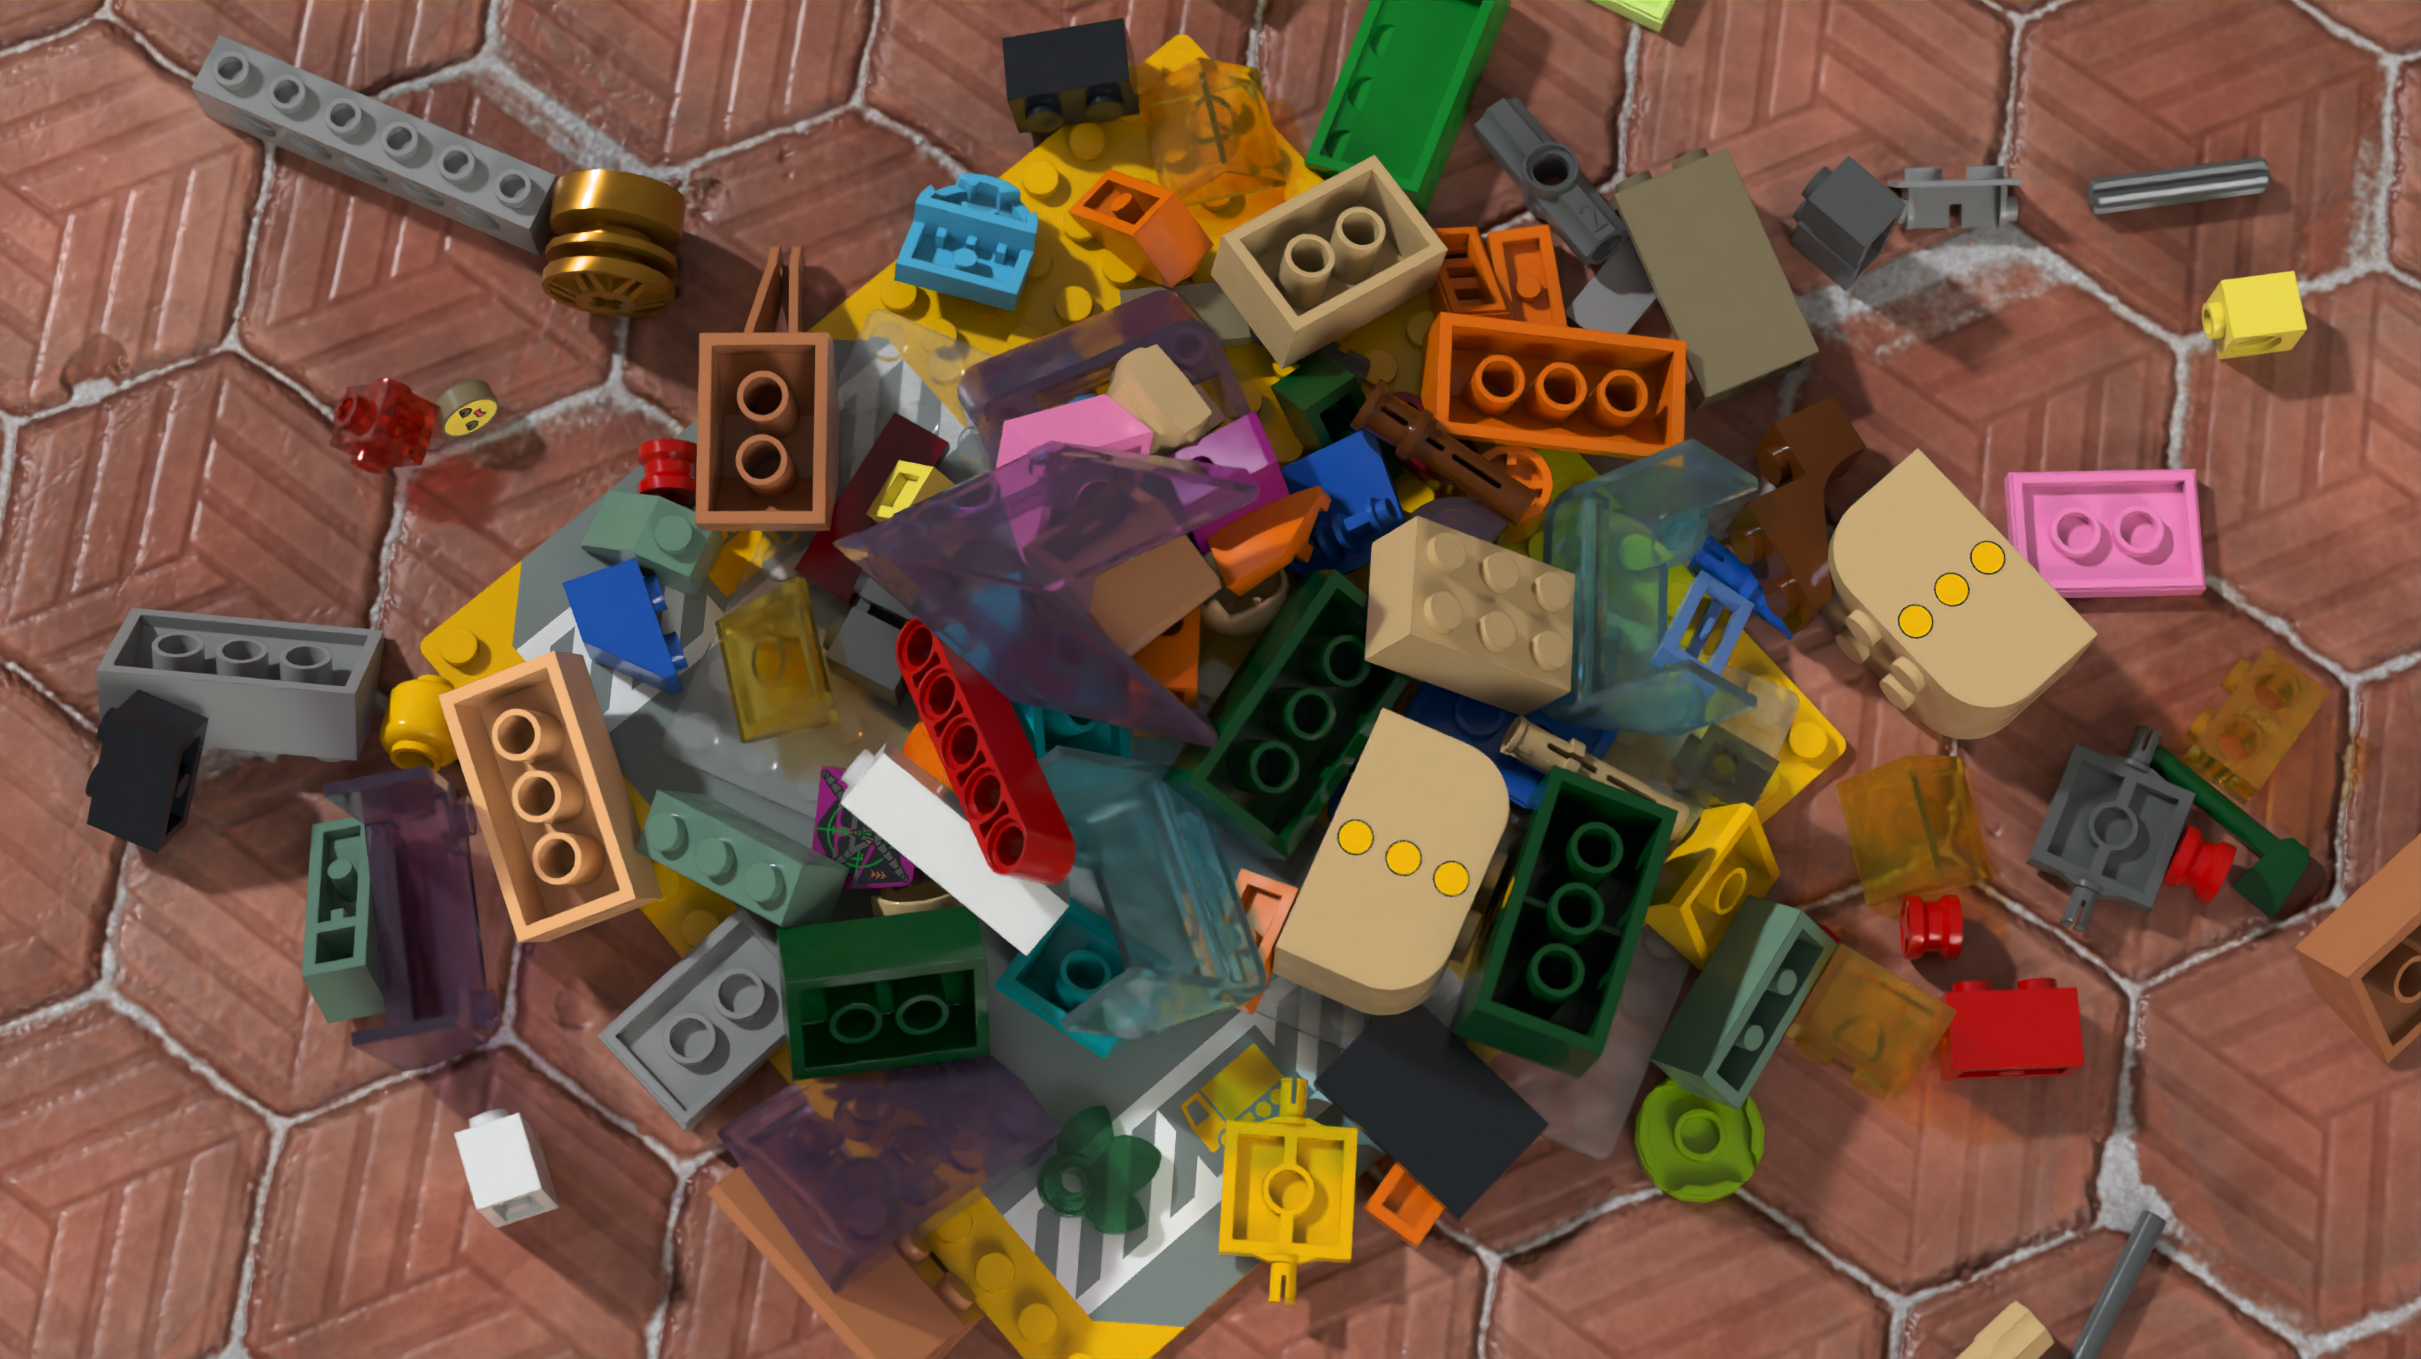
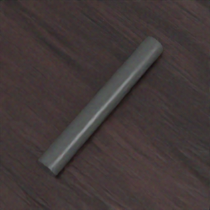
M2146 1210L2141 1212L2067 1359L2099 1358L2166 1225V1221L2160 1216Z

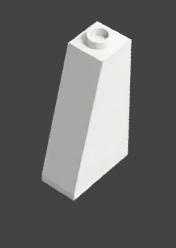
M888 742L883 745L876 755L868 749H864L841 777V780L849 787L844 791L840 804L1025 956L1030 953L1070 906V879L1068 877L1058 884L1046 885L1003 876L993 872L984 858L956 793Z

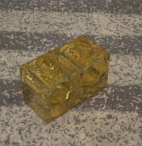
M2266 647L2252 663L2243 656L2238 660L2219 686L2229 694L2217 711L2206 705L2183 735L2193 743L2181 758V761L2242 805L2247 803L2261 789L2331 692L2269 647ZM2255 686H2265L2272 689L2279 697L2280 709L2271 710L2264 707L2256 697ZM2226 734L2237 738L2244 747L2245 758L2234 759L2225 754L2219 743V735Z

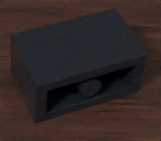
M1124 18L1002 38L1007 100L1019 134L1032 131L1046 133L1062 126L1092 121L1106 123L1115 121L1123 116L1140 114L1134 51Z
M139 689L120 707L110 708L103 716L96 734V741L102 745L99 763L91 772L86 786V795L92 798L87 824L158 853L187 824L209 718Z

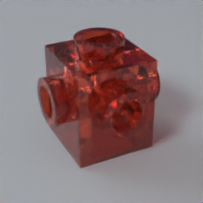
M377 378L374 384L347 387L345 395L339 400L334 411L335 427L329 445L351 455L350 463L356 468L374 474H386L388 468L422 465L440 406L412 393V389L407 385L391 379Z

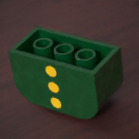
M1553 765L1530 796L1506 852L1508 858L1489 902L1458 997L1451 1032L1579 1079L1603 1054L1679 811Z

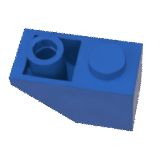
M633 558L562 583L590 659L670 695L683 691L676 671L688 668V664L676 631L663 635L656 613L668 610L656 574L643 577L637 559Z

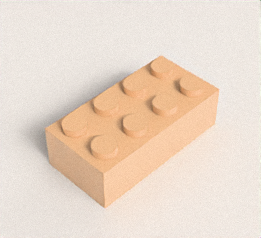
M552 651L438 696L518 943L548 942L663 899L651 859L635 850L642 832L583 655Z

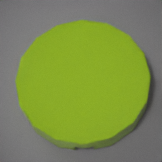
M1669 1077L1646 1096L1634 1120L1633 1148L1641 1170L1659 1190L1681 1201L1708 1203L1731 1195L1751 1178L1763 1155L1765 1127L1757 1105L1749 1095H1747L1740 1109L1737 1110L1687 1092Z

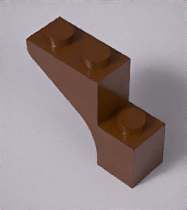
M1834 396L1773 422L1752 452L1757 458L1761 474L1776 489L1746 502L1725 530L1730 537L1731 546L1736 557L1749 567L1764 591V597L1769 609L1774 615L1782 619L1791 635L1804 630L1816 613L1826 605L1832 596L1824 508L1825 485L1844 476L1866 449V445Z

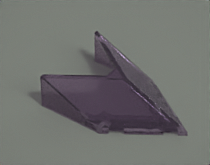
M1051 440L1029 450L1028 454L992 471L990 469L893 514L892 518L858 533L856 531L833 542L836 548L1010 701L1216 748L1218 735L1207 713L1189 709L1088 618L1095 576L1257 501L1260 486L1247 469Z

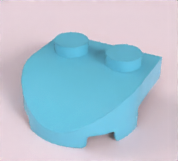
M961 174L958 176L955 185H950L936 191L932 185H929L921 192L915 202L913 222L896 261L894 280L1015 312L1033 265L1038 227L1037 213H1030L1028 208L1021 202L1020 190L1017 187L993 176Z

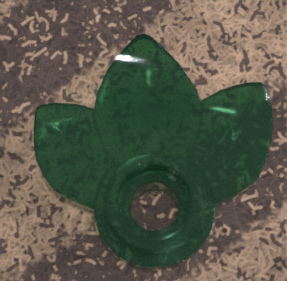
M1105 1106L1089 1107L1071 1117L1059 1130L1057 1154L1046 1161L1038 1174V1194L1043 1204L1058 1216L1065 1218L1082 1216L1096 1230L1105 1234L1120 1235L1129 1233L1146 1224L1144 1210L1134 1194L1143 1189L1154 1178L1160 1167L1162 1155L1158 1148L1142 1138L1129 1135L1114 1137L1112 1120L1108 1109ZM1070 1173L1077 1176L1081 1181L1082 1190L1080 1192L1067 1190L1062 1184V1175Z

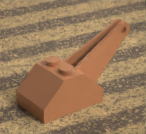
M771 246L768 262L744 332L699 333L695 524L701 531H830L839 480L840 416L834 345L829 332H803V296L805 286V253L803 246L792 247L789 261L788 332H776L781 308L784 260L782 247Z

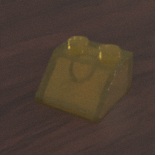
M1841 943L1829 958L1785 1035L1796 1041L1793 1046L1794 1049L1808 1060L1822 1066H1828L1831 1061L1852 1073L1853 1076L1850 1081L1866 1094L1884 1100L1889 1095L1898 1100L1913 1083L1952 1022L1957 1010Z

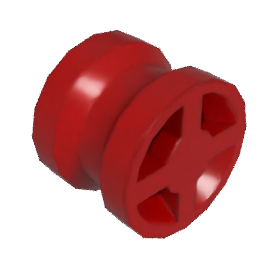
M658 439L642 443L638 447V461L644 467V478L638 483V494L661 496L681 506L696 503L695 468L697 467V444L679 439Z
M2188 824L2179 836L2162 882L2171 887L2184 885L2193 890L2196 899L2209 904L2216 896L2227 876L2237 848L2225 841L2216 844L2204 839L2200 829Z
M1904 895L1900 910V942L1905 960H1919L1925 953H1938L1944 960H1957L1960 957L1963 941V918L1959 897L1957 895H1943L1938 901H1923L1918 895Z

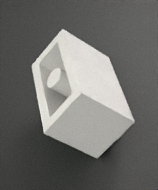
M504 1108L484 1112L469 1119V1129L454 1133L476 1210L494 1227L498 1228L559 1208L538 1133L520 1113L509 1115L508 1110Z

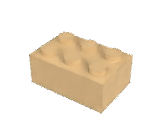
M1373 155L1223 234L1211 275L1281 369H1284L1433 288L1448 249L1376 155Z
M1416 516L1372 543L1365 661L1525 716L1571 692L1575 574Z

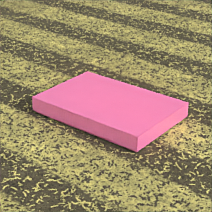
M2196 469L2008 472L2004 478L2009 542L2063 598L2200 596L2206 590Z

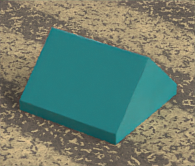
M1070 897V906L1027 956L1019 951L998 978L994 988L1105 1060L1124 1047L1174 963Z

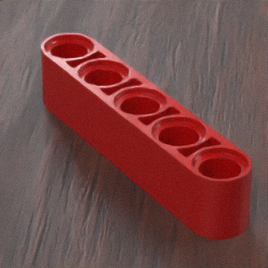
M924 617L912 618L903 626L896 641L895 656L897 664L988 866L993 872L1003 876L1046 885L1060 883L1071 871L1075 860L1076 846L1074 839L981 639L976 632L966 628Z

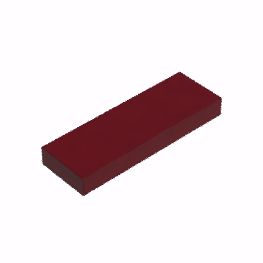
M894 412L835 504L830 531H818L794 569L796 576L851 607L858 596L854 593V586L861 570L870 559L878 562L886 546H889L895 537L867 515V511L899 460L932 466L938 469L950 450L949 442Z

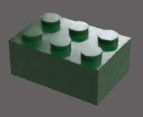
M966 906L776 929L783 1025L793 1081L990 1055L987 956L978 917Z

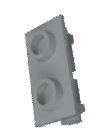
M1966 166V178H1942V167L1905 168V179L1887 180V186L1901 188V200L1906 206L1897 224H1903L1904 230L1949 228V204H1959V227L2004 228L2006 221L2017 220L2016 196L2007 197V185H2022V179L2004 177V166Z

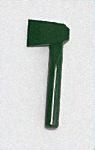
M2157 745L2149 768L2155 770L2165 781L2196 793L2193 800L2195 805L2262 857L2231 887L2269 918L2273 919L2309 864V850L2295 838L2281 840L2165 747Z

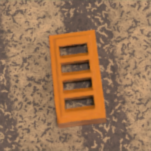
M1478 227L1433 229L1447 247L1446 255H1467V258L1443 260L1433 288L1428 290L1434 320L1440 312L1508 320L1510 313Z

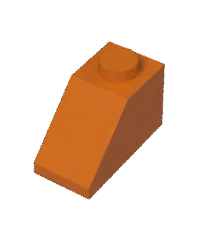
M1109 169L1068 211L1080 226L1137 275L1171 289L1178 282L1192 275L1199 265V260L1214 246L1176 192Z

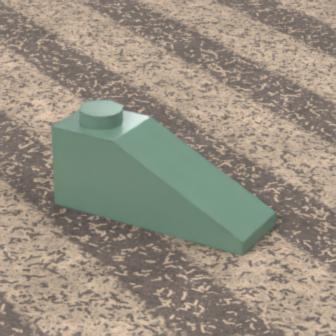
M371 813L313 824L302 978L328 1023L391 1012L394 955L378 820L375 814Z

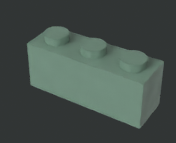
M658 789L635 849L775 924L785 927L830 923L850 869L705 794Z
M1748 894L1649 1059L1685 1091L1739 1110L1838 944L1802 910Z

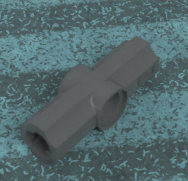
M1517 97L1512 99L1502 98L1486 109L1485 114L1474 124V135L1523 192V202L1527 210L1535 217L1546 220L1585 267L1591 264L1598 266L1613 256L1620 245L1628 239V231L1620 218L1579 171V163L1575 153L1566 145L1555 142ZM1545 177H1555L1563 182L1556 186H1547L1541 184L1539 180Z

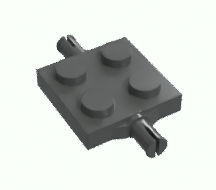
M2136 725L2135 733L2125 757L2104 756L2078 744L2071 748L2026 861L2027 865L2061 878L2069 887L2073 888L2064 915L2060 919V923L2069 928L2074 923L2081 906L2072 930L2078 932L2087 931V925L2098 899L2113 900L2144 914L2152 909L2196 793L2165 781L2155 770L2149 768L2158 742L2162 738L2161 732L2153 729L2148 735L2142 750L2150 728L2149 726Z

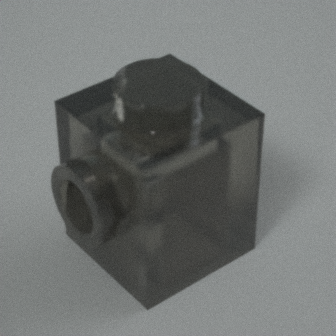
M1712 722L1702 739L1690 733L1674 759L1671 767L1680 771L1681 774L1676 781L1673 791L1703 809L1738 803H1746L1754 807L1780 761Z

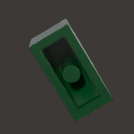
M1320 352L1270 386L1295 436L1309 454L1359 432L1349 425L1367 398L1356 376L1324 353ZM1377 437L1393 482L1404 473L1390 445Z

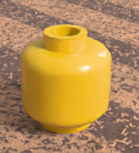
M426 674L419 676L417 679L404 681L391 690L380 728L379 741L386 753L390 755L392 763L397 767L415 774H432L458 759L438 697L454 690V685L449 680L441 676Z

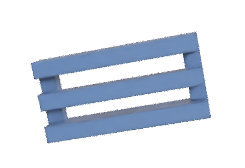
M1701 570L1689 585L1651 663L1662 669L1669 662L1676 667L1673 674L1674 678L1682 683L1689 676L1695 679L1698 683L1694 691L1705 697L1718 682L1755 604ZM1705 593L1712 598L1684 651L1678 645ZM1723 606L1733 612L1707 665L1697 659Z

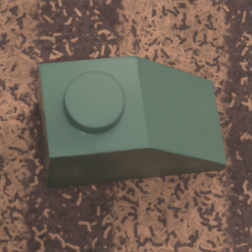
M609 490L581 547L615 564L636 558L643 576L656 574L658 583L697 599L724 546L720 531H701L695 524L696 512L661 496Z

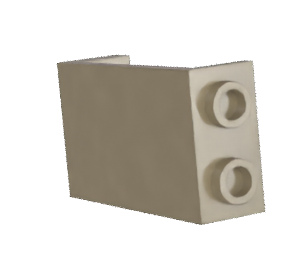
M1706 148L1689 152L1672 163L1674 170L1652 178L1650 171L1630 176L1615 186L1617 193L1612 196L1608 203L1615 214L1623 220L1675 339L1687 341L1686 363L1693 379L1685 388V391L1694 411L1807 366L1819 352L1728 148L1711 155L1708 154Z

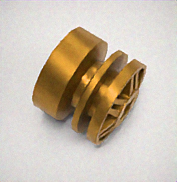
M585 170L561 176L554 186L550 216L552 230L559 237L553 238L546 246L545 255L549 264L543 269L541 285L544 293L558 303L571 308L604 316L647 317L666 312L674 304L675 287L672 280L677 276L678 264L676 257L669 252L675 250L682 241L686 209L684 196L666 183L651 177L624 171Z

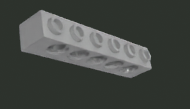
M221 35L218 36L191 87L203 111L209 118L540 256L552 232L550 216L554 186L558 181L556 175Z

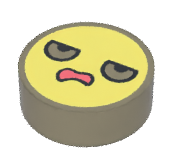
M470 380L459 383L445 391L437 399L432 413L444 435L454 438L472 434L486 426L496 416L500 406L486 382Z

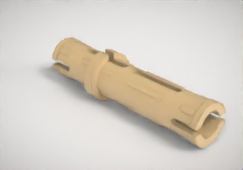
M1521 715L1512 722L1500 746L1502 754L1509 755L1545 775L1553 765H1557L1678 810L1669 843L1671 840H1675L1681 832L1689 815V805L1670 798L1637 780L1635 777L1585 752L1586 745L1575 738L1566 742L1527 721Z

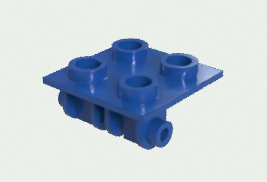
M1366 429L1280 468L1289 495L1320 486L1328 492L1331 498L1327 512L1319 511L1307 542L1314 547L1309 562H1301L1294 557L1293 561L1284 567L1286 572L1293 570L1297 582L1306 570L1335 569L1345 576L1371 564L1372 543L1406 523L1377 437Z

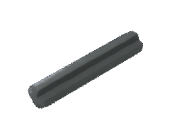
M2253 157L2093 178L2087 186L2088 205L2092 213L2105 214L2259 194L2265 192L2270 185L2269 166L2266 159Z

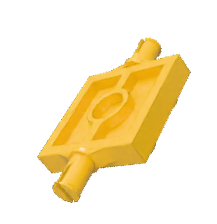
M1292 1077L1280 1079L1279 1116L1260 1122L1226 1120L1218 1255L1254 1257L1267 1264H1271L1268 1303L1275 1305L1280 1304L1282 1279H1285L1284 1305H1296L1297 1266L1313 1261L1350 1263L1352 1256L1358 1128L1324 1126L1309 1118H1305L1308 1080L1297 1078L1295 1103L1293 1104L1291 1102Z

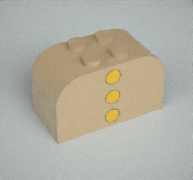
M1919 448L1846 511L1828 543V563L1831 574L1832 596L1826 605L1820 609V612L1826 622L1837 633L1835 636L1837 644L1852 661L1857 664L1865 662L1881 679L1879 686L1892 704L1901 710L1909 708L1922 723L1944 736L1954 739L1972 740L1987 737L2000 731L2071 669L2098 635Z
M1382 708L1276 944L1272 973L1358 1011L1372 1015H1393L1408 1011L1423 1003L1438 987L1450 959L1463 964L1483 915L1472 909L1476 901L1485 905L1489 904L1508 858V854L1499 851L1498 847L1508 820L1509 795L1505 781L1491 759L1469 744Z

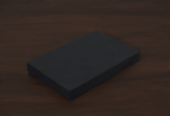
M1422 1004L1399 1014L1378 1015L1313 1084L1316 1089L1457 1222L1549 1125L1538 1112Z

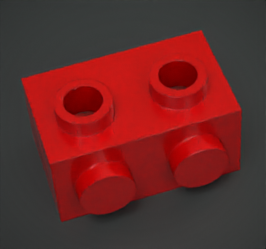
M2053 978L2022 980L2017 982V989L1992 990V982L1985 980L1963 981L1953 984V992H1946L1935 1003L1941 1081L2063 1077L2073 1075L2084 1066L2077 987L2057 988V980Z

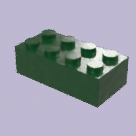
M1335 569L1306 570L1275 618L1266 627L1161 780L1262 857L1286 860L1290 858L1366 746L1382 708L1390 710L1412 678L1365 661L1369 596Z

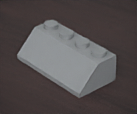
M131 608L96 670L99 720L101 722L103 716L110 708L120 707L139 689L209 718L202 751L223 748L252 751L256 755L266 757L288 754L316 757L324 762L357 761L372 728L384 647V630Z

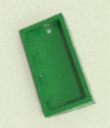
M1370 0L1304 160L1305 167L1330 179L1376 155L1417 210L1422 214H1426L1510 7L1511 0Z

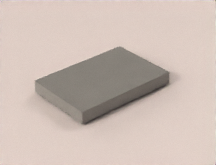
M743 906L734 911L597 1035L599 1040L686 1134L786 1044L777 938L751 910Z

